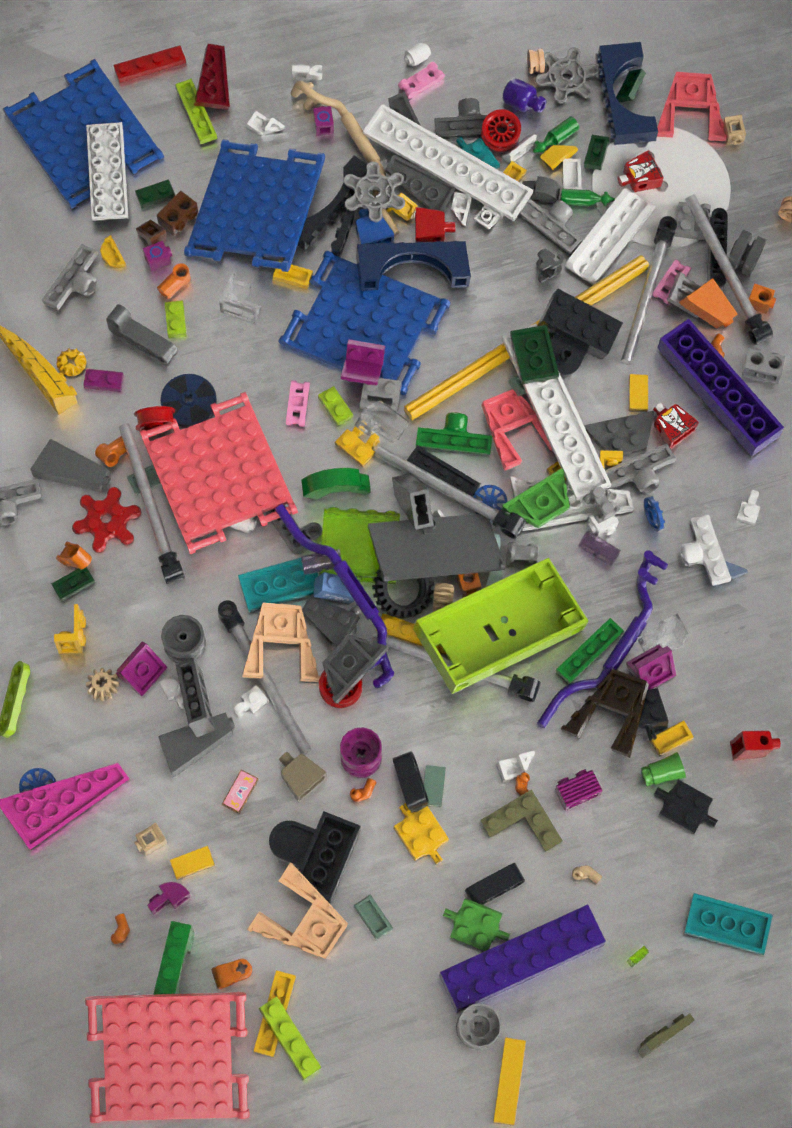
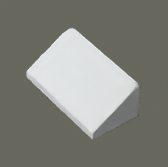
M537 135L526 136L512 149L501 155V158L508 165L511 161L515 162L535 146Z

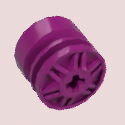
M364 727L354 728L343 736L340 743L341 765L344 770L351 776L366 778L373 775L379 769L382 762V745L379 736L374 731Z

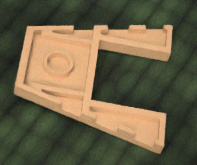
M262 603L242 677L259 679L263 677V642L299 644L300 681L319 683L320 675H318L316 660L312 654V645L310 639H308L307 627L301 606Z
M290 862L279 882L312 903L295 932L291 933L259 911L247 930L263 934L262 936L270 939L280 940L283 944L289 946L293 945L302 948L301 950L326 959L348 923Z

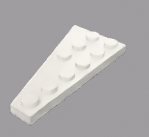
M510 477L514 498L539 482L532 479L519 480L515 477ZM566 484L570 508L540 528L588 520L591 515L602 517L603 514L594 499L590 500L591 503L588 505L583 498L575 500L569 484ZM609 489L611 495L607 497L614 508L617 505L620 507V510L615 514L633 511L634 508L629 491ZM526 522L522 531H528L539 528H536Z

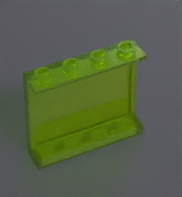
M336 507L324 509L321 545L332 547L342 561L345 560L359 582L375 583L373 578L377 577L376 572L380 568L367 525L368 523L400 521V513L395 511L378 512L372 509L359 511L355 508L340 510ZM321 554L319 575L323 572L337 575L333 569L335 566L329 557ZM388 581V584H396V581Z

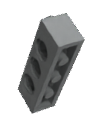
M194 658L176 664L188 725L196 737L215 731L202 670Z

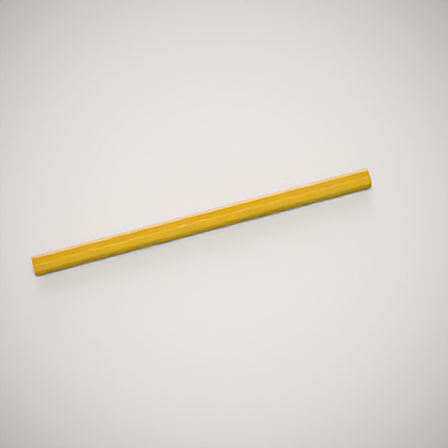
M639 255L575 296V298L592 306L648 270L649 263L644 259V256ZM539 319L538 321H536L535 323H533L532 325H534V324H537V325H538L540 319ZM504 343L405 405L404 412L408 415L409 419L413 421L508 360L510 356Z

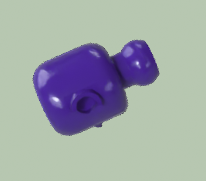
M517 78L507 83L502 95L506 105L512 107L514 111L519 110L523 113L531 108L534 112L541 113L547 103L544 97H537V91L534 86Z

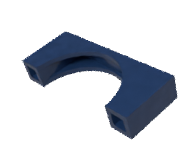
M641 42L599 46L598 53L595 55L596 64L600 66L598 68L599 79L602 78L601 92L605 93L604 108L608 110L606 119L607 123H610L611 126L609 128L610 139L613 138L614 145L652 142L657 139L658 128L655 116H642L627 110L619 103L613 91V84L621 74L632 68L642 67L644 56Z

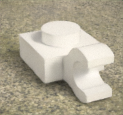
M302 64L292 65V81L321 80L322 73L316 72L322 71V65H315L311 69L310 66Z
M752 490L748 502L742 501L736 521L752 526L755 525L760 507L755 505L759 495L758 491Z
M177 673L160 681V686L168 700L170 701L174 698L179 708H184Z
M256 685L241 696L243 702L234 707V713L238 717L242 716L249 709L252 713H255L266 705L269 700Z

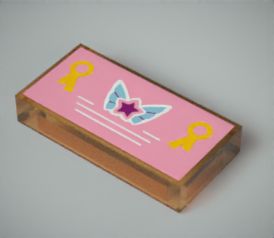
M240 770L223 800L222 806L240 814L259 779Z

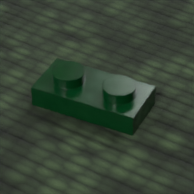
M643 69L628 72L616 96L619 103L633 101L646 74Z
M592 134L584 161V168L602 170L609 145V137Z
M169 179L135 190L141 209L175 197Z
M86 567L84 569H77L51 584L62 602L93 585L95 580Z

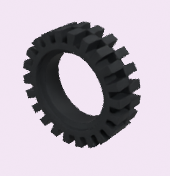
M380 569L376 572L377 577L373 578V581H375V585H372V589H375L373 597L378 600L376 604L381 605L380 609L383 612L386 611L390 616L397 618L416 616V614L422 613V610L428 607V602L432 601L430 597L431 594H434V590H431V586H434V581L431 582L430 580L432 577L417 578L419 584L418 595L412 603L406 606L399 605L390 598L387 588L388 581H382Z

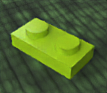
M183 300L165 302L168 338L186 337Z
M334 386L318 394V399L337 427L353 418V413Z

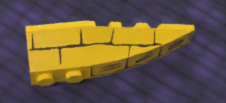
M0 325L1 340L59 415L77 403L75 397L77 393L72 386L68 387L65 383L67 380L62 372L58 373L29 343Z

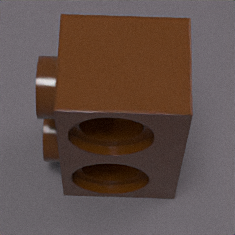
M180 191L157 214L158 224L175 236L185 228L190 220L197 216V202Z

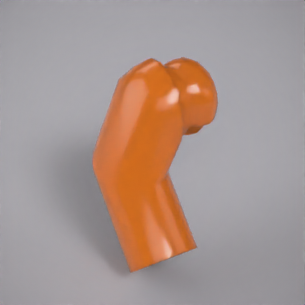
M124 913L115 916L118 928L111 935V941L114 944L124 942L130 932Z

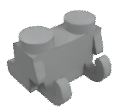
M601 486L595 487L594 490L590 491L589 495L583 498L587 505L591 503L590 500L592 499L598 505L603 514L602 517H599V515L594 517L598 524L614 516L620 510L618 505L614 508L607 497L611 495L610 490H606L605 493Z
M516 542L508 543L505 567L513 566L514 560L529 561L528 567L536 564L538 556L537 545L528 544L527 546H522Z

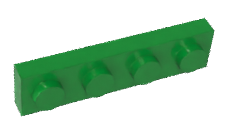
M609 618L556 669V672L568 684H571L624 633V630Z

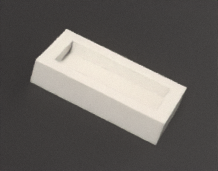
M564 159L562 161L563 189H581V159Z

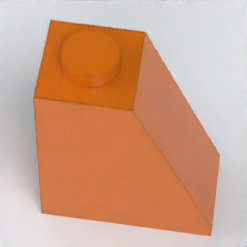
M713 278L679 302L681 306L716 329L722 325L726 328L734 322L732 318L738 315Z

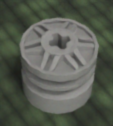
M481 1003L466 1008L457 1019L456 1025L457 1035L461 1042L467 1047L476 1050L487 1048L496 1042L502 1029L501 1018L497 1011L491 1006ZM474 1022L476 1024L482 1023V1032H475L473 1030L475 1028Z

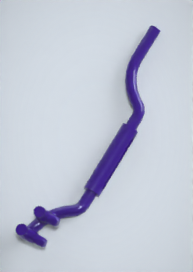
M284 505L277 506L275 511L300 545L312 552L329 557L335 566L333 568L366 619H370L377 629V643L386 645L387 628L378 615L379 610L345 560L342 561L332 547L317 544L308 539L298 528ZM387 652L372 667L374 668L380 664L383 670V674L373 680L375 688H380L387 684L394 676Z

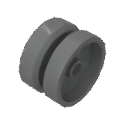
M742 230L738 240L735 241L732 247L729 261L734 270L739 267L741 261H744L741 273L750 277L767 240L757 236L752 245H749L752 233Z
M189 615L174 616L162 628L161 639L164 650L171 660L181 663L191 658L197 660L201 657L205 650L206 640L203 627L197 619Z

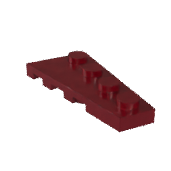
M207 44L194 102L195 106L228 110L230 107L225 46Z

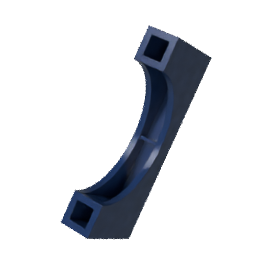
M466 241L357 244L356 260L360 291L378 290L383 274L390 268L404 263H422L436 268L445 275L451 288L469 287L471 273Z

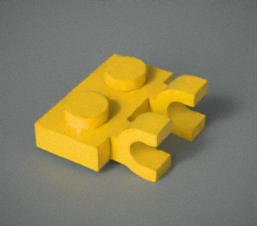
M359 421L352 432L346 429L335 441V445L360 466L364 467L374 456L375 451L373 448L380 443V437L373 433L366 443L360 440L359 437L366 431V425Z

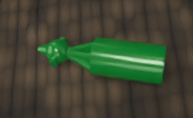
M570 116L550 130L543 142L538 140L535 142L536 146L533 152L544 153L547 146L558 145L578 131L579 124L576 119Z
M561 188L560 194L561 201L573 206H591L601 202L604 204V207H607V204L615 201V198L610 197L608 192H604L600 196L590 190Z

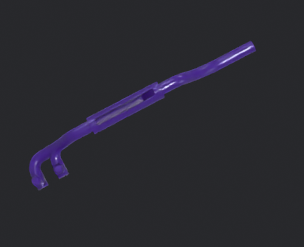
M647 550L644 552L643 562L637 575V590L643 610L638 617H634L602 666L603 671L599 677L577 681L562 688L554 696L538 720L537 724L540 727L545 728L561 703L569 695L580 690L597 688L612 669L618 670L646 627V621L653 610V604L649 598L646 583L649 582L656 585L658 579L648 571L651 565L666 570L668 564L654 555L652 551Z

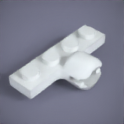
M709 515L690 519V525L696 541L681 546V558L684 565L703 564L706 567L712 586L731 582V576Z

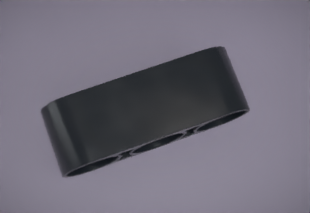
M410 751L394 757V767L408 809L411 811L429 804L413 752Z
M512 863L474 883L464 891L469 900L484 905L525 882V879L516 863Z

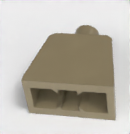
M288 752L279 758V761L285 766L281 770V776L298 802L327 778L326 771L302 753L295 759Z

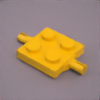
M404 803L399 809L405 818L394 825L393 829L414 861L423 856L430 855L435 864L440 863L443 859L437 852V849L449 840L448 836L428 806L412 813L408 809L407 804Z

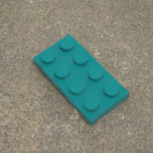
M308 555L240 574L238 578L248 612L259 610L262 603L281 604L313 595L315 578L319 575L313 556Z
M694 893L684 934L764 955L773 915Z

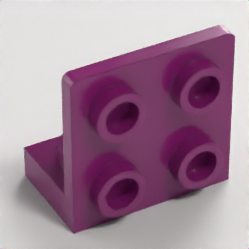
M348 340L346 360L341 373V379L349 382L377 385L384 363L385 346Z

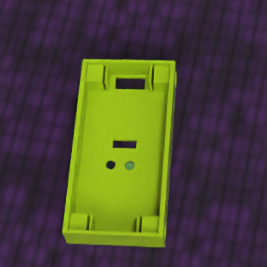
M547 558L417 619L413 630L451 694H454L583 631L588 623V619L551 560ZM488 624L498 638L494 642H492L484 629V626ZM440 645L452 663L451 666L448 667L436 646Z

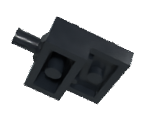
M658 688L647 690L636 735L647 733L648 739L652 741V738L653 740L657 739L655 731L668 729L669 721Z

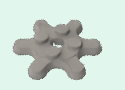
M576 47L570 48L567 56L562 59L555 57L550 52L545 53V65L549 67V71L545 74L537 75L535 79L539 87L552 86L555 88L554 99L559 104L564 103L567 95L572 92L578 93L582 98H589L593 90L586 84V79L594 77L599 73V67L596 64L583 65L579 62L581 52ZM569 74L572 77L568 80L564 78L562 75Z
M369 162L366 166L367 174L364 177H356L353 174H348L344 177V184L355 191L354 196L345 201V207L349 211H355L358 208L368 209L369 218L372 222L376 223L382 219V209L392 207L400 210L405 206L404 198L397 196L394 192V189L403 183L404 177L401 173H393L391 176L385 177L381 175L379 171L380 166L377 162ZM377 190L379 194L374 197L369 192Z

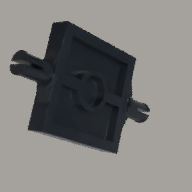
M679 779L669 793L659 787L654 793L665 799L659 815L692 834H695L698 826L703 821L715 827L718 821L708 815V809L713 798Z

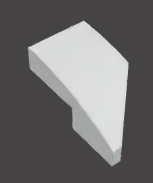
M255 111L246 125L248 129L261 136L281 131L285 127L274 118L269 120L257 111Z
M455 192L451 211L459 222L466 226L472 197L464 193Z
M530 751L519 754L514 758L499 761L497 767L502 781L506 782L516 779L518 775L525 772L535 752Z

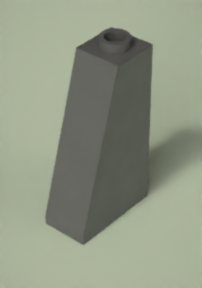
M52 439L49 440L30 469L35 478L99 492L104 487H107L111 481L109 469Z
M411 474L392 477L395 497L413 528L417 530L434 526L428 488Z
M226 712L214 716L215 731L196 737L189 725L158 736L172 777L177 776L232 737V729L235 728L232 717L228 718Z

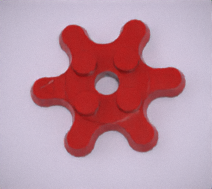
M117 487L110 488L107 492V497L102 501H95L90 495L82 496L80 505L87 511V516L82 520L75 521L72 525V530L75 534L79 535L88 532L94 536L92 548L97 553L103 552L106 549L107 542L112 538L119 539L125 545L131 544L134 541V535L126 526L131 519L140 517L141 509L137 505L121 506L119 502L121 491ZM109 514L112 517L111 521L107 523L102 522L101 518Z

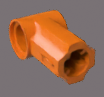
M183 263L174 266L173 272L157 287L162 296L170 299L182 286L190 282L191 276L188 266ZM180 273H186L182 277L178 276Z
M122 436L110 444H100L95 450V456L108 467L115 466L120 456L127 452Z

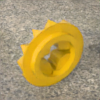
M68 348L64 352L61 351V354L57 357L56 365L63 375L76 376L85 369L86 358L83 352L78 351L77 348L75 350ZM67 358L74 359L75 366L71 363L68 364Z

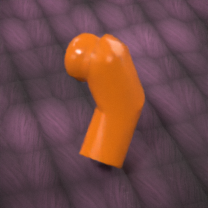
M716 334L711 344L724 358L725 353L720 345L725 338L721 334Z
M525 772L516 778L515 789L520 796L529 791L527 785L530 776Z
M368 778L364 788H354L350 791L351 799L355 802L369 799L377 782Z

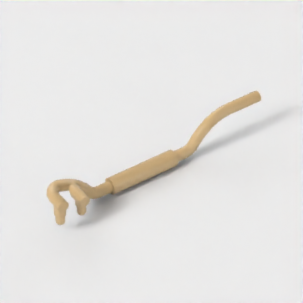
M297 81L291 90V95L293 97H298L302 93L307 95L303 108L310 110L317 104L335 108L342 117V123L367 163L377 162L380 166L379 171L381 175L386 177L385 169L380 163V157L367 136L363 134V130L353 114L348 112L345 105L337 99L326 97L313 90L314 85L312 82ZM377 190L372 191L374 197L379 194ZM382 209V217L393 231L394 236L399 234V230L387 211Z

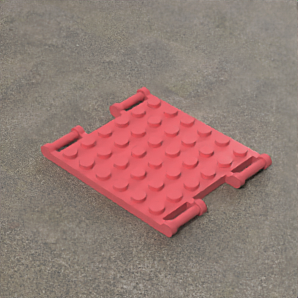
M242 392L240 396L219 404H211L210 407L214 418L180 430L176 419L173 418V421L176 423L168 422L147 431L145 429L140 431L142 440L190 555L208 545L219 541L221 543L226 541L222 529L257 516L262 527L268 525V522L280 517L276 511L265 516L263 513L273 510L281 504L288 505L286 510L289 514L294 515L298 513L246 392ZM240 403L244 404L243 407L220 415L219 411ZM171 429L174 431V433L149 441V438ZM213 532L217 533L216 535L210 536L195 543L191 542L192 540L198 539Z
M246 993L86 997L85 1005L88 1006L89 1030L86 1033L87 1040H103L105 1078H91L88 1080V1087L91 1088L90 1122L248 1118L250 1116L249 1109H247V1083L249 1082V1076L247 1074H232L231 1036H247L244 1007ZM230 1001L236 1002L237 1027H231ZM96 1005H102L103 1031H97ZM232 1083L238 1084L239 1108H233ZM99 1087H105L106 1112H100Z

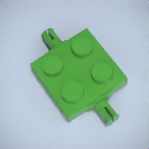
M464 899L462 907L457 913L447 908L444 911L443 916L454 920V928L450 937L483 951L490 949L491 943L496 937L508 941L510 933L499 930V922L503 913L469 899Z

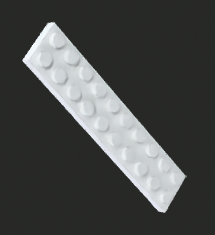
M383 104L363 130V134L371 140L432 173L512 221L517 218L533 194V190Z
M534 324V325H531V326H528V327H525V328L536 327L537 324ZM509 333L502 336V341L520 378ZM560 373L559 378L523 384L558 463L564 469V476L575 500L589 495L590 491L594 490L595 487L601 486L604 490L610 488V480Z

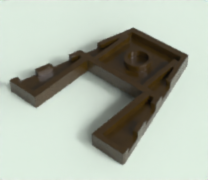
M612 669L597 686V691L592 696H589L579 711L576 710L571 716V720L561 727L562 732L580 738L597 705L628 716L611 749L613 752L630 758L649 686L648 682Z

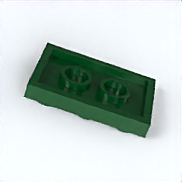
M547 325L510 331L522 384L559 378Z

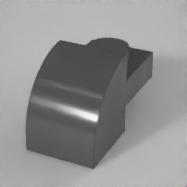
M537 176V180L522 182L523 185L533 190V194L530 197L531 200H540L541 203H555L559 200L561 187L551 178Z

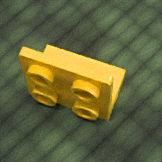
M74 604V633L62 631L59 634H54V643L59 654L82 653L83 646H86V636L83 632V628H86V617L78 604Z

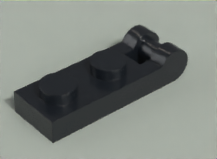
M346 210V213H342L340 220L342 225L341 228H337L335 234L337 239L331 243V252L338 257L342 256L355 218V211Z

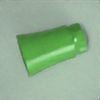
M678 752L641 768V774L646 786L686 778L684 766Z

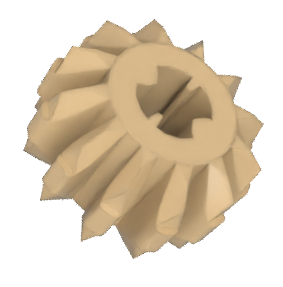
M437 583L435 585L433 612L453 603L454 587L452 584Z
M101 668L99 673L97 670H93L94 676L88 675L87 677L89 682H86V687L89 688L87 690L88 694H93V699L95 700L100 697L103 702L105 696L112 699L111 693L117 694L116 687L120 686V683L116 681L118 679L117 675H112L111 669L107 670L106 673L104 668Z

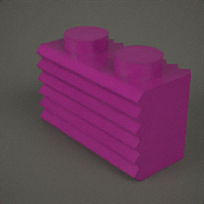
M584 769L576 773V777L570 780L566 777L557 782L558 785H556L555 791L565 811L601 795L603 790L593 770L587 772Z

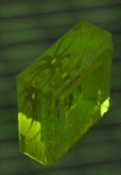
M643 946L627 960V963L630 967H634L647 956L649 950Z

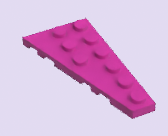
M119 763L0 799V809L29 850H31L129 780V777Z

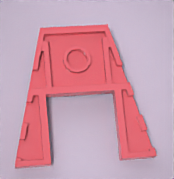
M676 72L657 127V137L673 138L675 106L709 109L708 140L726 142L727 135L724 131L723 119H721L712 75Z
M513 389L483 401L481 406L504 471L520 465L522 462L520 456L504 434L505 432L532 422L550 451H552V447L535 411Z

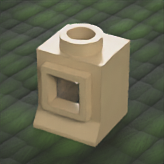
M742 115L724 117V131L727 135L726 144L737 145L744 142L746 131Z
M156 822L135 835L137 839L134 842L139 852L144 851L146 856L167 844Z

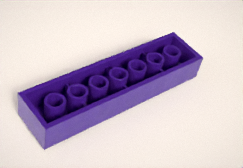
M687 319L660 338L658 350L751 457L781 436L784 426L690 319Z
M587 904L440 972L439 977L457 1014L471 1005L483 1002L604 946L606 940Z

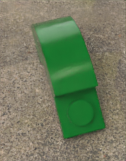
M355 468L322 470L301 479L303 497L319 500L335 492H353L363 495L371 493L369 475L359 473V469Z

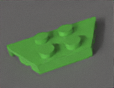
M561 468L503 504L502 509L508 513L518 514L527 523L536 528H540L570 508L564 469Z

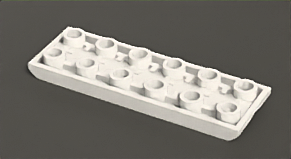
M119 122L86 125L92 221L128 218L123 124Z
M624 188L567 260L565 268L590 284H596L653 212L655 206L640 198L629 189Z

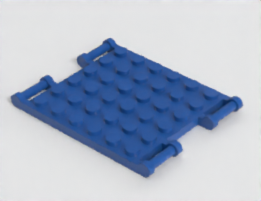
M95 59L73 73L65 74L64 78L69 86L40 102L37 95L32 92L27 98L10 107L6 106L3 108L13 127L71 209L75 208L76 204L90 197V189L72 198V196L90 187L86 125L122 122L125 167L127 166L133 175L153 161L164 158L162 151L153 142ZM89 71H95L94 73L79 80L78 82H74L75 79L88 73ZM33 102L34 106L15 116L12 114ZM153 152V154L147 156L146 158L140 160L139 162H137V163H135V164L133 163V162H135V161L141 159L142 157L148 155L149 153Z
M223 139L188 245L184 249V255L187 257L212 258L214 261H221L224 251L254 256L252 260L253 267L259 268L263 266L289 272L324 165L325 154H313L289 149L287 160L256 156L258 151L257 144L235 143ZM233 149L249 152V154L245 155L228 152V150ZM295 158L316 161V164L295 162ZM195 247L213 249L215 251L195 249ZM263 257H265V258H272V259H278V260H284V261H283V262H279V261L266 260V259H263Z
M325 251L316 274L310 279L312 285L321 288L308 315H304L299 310H294L292 319L278 342L283 346L343 370L346 360L348 340L384 345V363L379 378L398 380L405 365L408 366L409 369L402 381L400 395H406L407 387L416 369H419L421 362L417 359L409 358L422 331L433 335L437 333L439 322L451 302L384 275L380 279L378 290L360 291L357 264L338 257L330 251ZM329 262L334 263L325 281L321 280ZM434 306H438L439 308L431 324H427L426 322ZM298 322H303L295 340H290Z

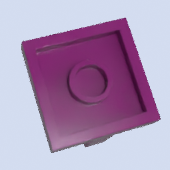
M142 641L116 670V675L119 680L129 684L138 695L143 696L167 669V666Z
M658 644L626 662L627 668L635 677L648 682V690L676 676L672 650L668 646L662 648Z

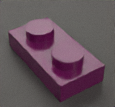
M86 369L83 386L85 389L121 392L124 374L123 372Z

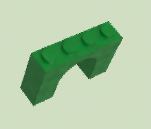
M171 921L153 995L180 994L179 981L186 953H191L195 936L192 925Z

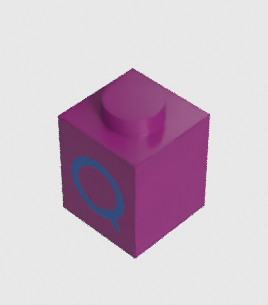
M331 106L313 108L316 136L334 134Z
M163 241L143 248L144 258L151 272L171 264L170 257L173 256L169 246L166 247Z

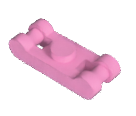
M431 62L418 73L408 79L401 80L398 87L406 92L405 94L408 99H411L440 82L445 77V74L438 70L435 62Z
M677 259L672 263L652 294L655 298L663 299V302L666 304L670 303L667 301V298L675 282L676 270L682 272L687 277L692 269L689 266L685 267L680 264L681 262ZM663 288L669 290V292L665 293L662 290Z
M291 380L286 425L292 426V424H297L299 427H305L310 382L297 383V381ZM296 390L303 391V393H296ZM293 413H300V417H293Z

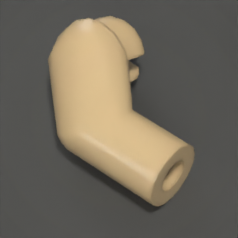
M588 865L576 867L572 871V877L575 880L589 878L595 884L603 877Z

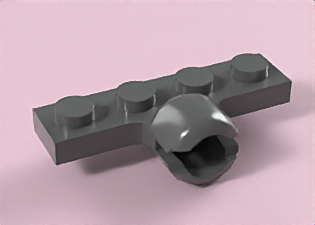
M465 98L458 103L459 115L457 117L434 118L435 134L439 137L481 135L482 124L487 115H481L477 99ZM503 128L497 129L499 133L506 132Z

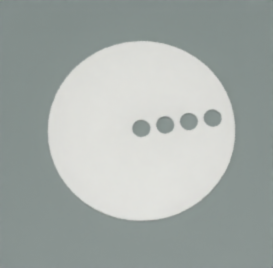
M674 128L673 138L657 137L656 141L648 142L644 148L637 147L635 143L614 145L612 141L608 145L602 170L594 169L592 176V192L600 196L604 192H608L610 197L616 199L622 190L627 188L655 206L653 212L631 238V241L649 247H656L654 238L660 220L665 216H671L676 220L679 202H686L685 199L695 194L700 205L704 203L711 205L708 221L714 209L723 208L727 211L730 201V179L726 166L720 156L704 140L679 128ZM649 150L653 153L654 160L664 177L663 181L668 185V189L664 192L657 191L656 188L633 192L629 184L621 187L617 177L624 175V166L628 161ZM601 202L596 203L602 216L613 202L607 204V207H604V204ZM695 220L694 231H699V226ZM674 236L672 244L668 248L685 246L698 240Z

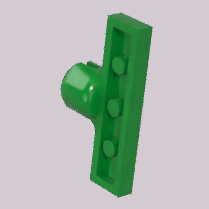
M451 412L446 415L444 429L418 427L416 446L490 455L492 436L467 432L468 417L462 413Z

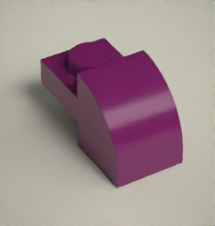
M167 882L159 886L162 894L154 895L149 900L150 903L147 906L151 913L155 915L169 903L176 909L188 900L191 895L183 885L176 882Z

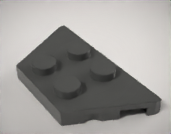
M654 411L584 425L587 433L595 439L594 442L599 447H602L604 451H623V455L641 452L647 449Z
M348 634L322 662L324 671L327 673L328 684L334 696L332 697L333 701L339 703L390 648L386 645Z

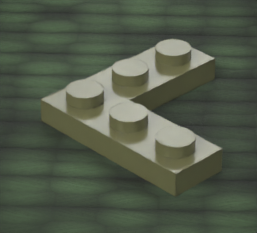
M532 789L480 820L490 838L525 817L545 852L562 842L561 837Z
M690 1013L687 1016L681 1014L673 1020L675 1024L670 1028L664 1026L659 1031L653 1032L646 1037L640 1044L642 1048L638 1053L644 1058L690 1025L695 1019Z

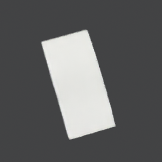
M484 205L474 220L489 230L503 215Z

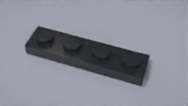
M418 445L407 459L408 462L472 497L480 488L481 483Z

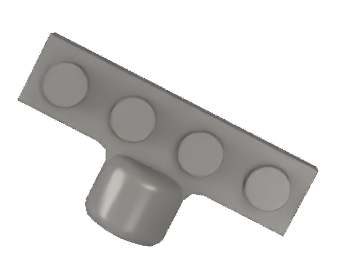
M529 198L519 213L521 217L570 255L582 243V239L565 226V223L572 217L573 210L561 200H557L550 209L544 210Z
M81 244L43 297L42 302L59 310L72 292H78L85 296L91 295L97 287V280L94 275L86 271L97 257V250Z
M666 443L605 470L611 483V487L608 489H614L632 481L641 493H651L659 486V478L654 471L675 462L676 457Z
M38 479L0 488V525L6 526L16 522L18 519L16 506L18 504L42 498Z

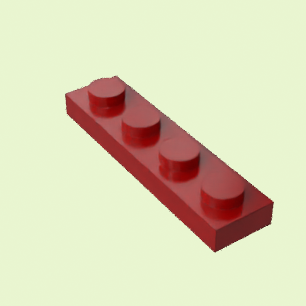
M181 45L115 64L114 70L119 83L185 64L186 59Z

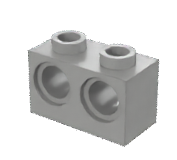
M749 348L742 376L778 384L782 375L785 356L775 352H764L758 348Z

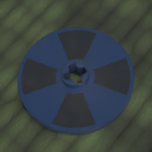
M183 374L174 377L165 385L160 401L161 406L175 409L173 418L176 419L178 425L193 426L206 421L213 414L210 405L217 403L214 387L207 379L196 374ZM192 397V402L188 401L186 403L185 398L189 399Z

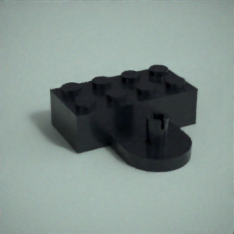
M557 289L552 294L537 326L547 325L548 331L553 334L551 344L560 376L565 377L573 374L580 367L586 352L600 359L605 358L609 354L623 322Z
M323 811L316 829L290 820L277 824L270 833L269 845L276 858L289 864L291 862L294 866L299 867L301 874L331 905L361 832V826Z

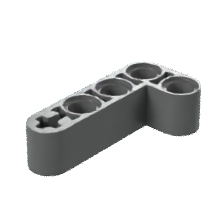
M117 304L106 318L108 329L111 333L162 364L167 365L178 351V348L172 342L133 320L130 312L122 305Z
M275 509L270 510V511L265 512V513L268 515V514H270V513L275 512ZM281 518L271 521L294 554H302L308 550L302 545L296 546L293 544L296 540L289 530L283 529L285 524ZM312 522L302 528L298 526L301 532L311 541L317 544L322 541L323 532L319 523ZM312 531H317L319 534L316 536H311L309 533Z

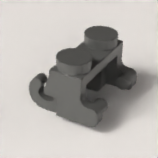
M542 249L538 252L539 260L536 262V265L540 272L538 275L539 282H543L561 273V264L564 259L561 254H557L559 261H555V255L549 250Z

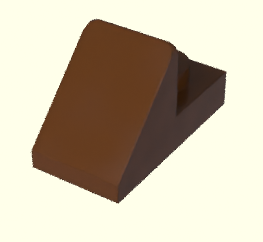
M151 219L136 228L138 235L144 238L149 246L163 241L164 244L167 242L166 230Z

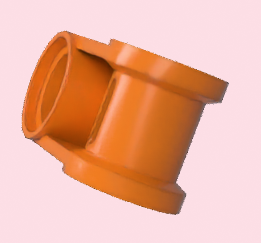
M66 542L61 554L56 556V559L61 564L79 569L86 568L92 560L91 555L82 547L70 542Z
M238 959L212 968L211 971L217 989L231 986L236 982L249 978L252 974V966L249 961ZM241 964H243L245 967H248L245 969L244 974H242L240 971H237L240 969Z

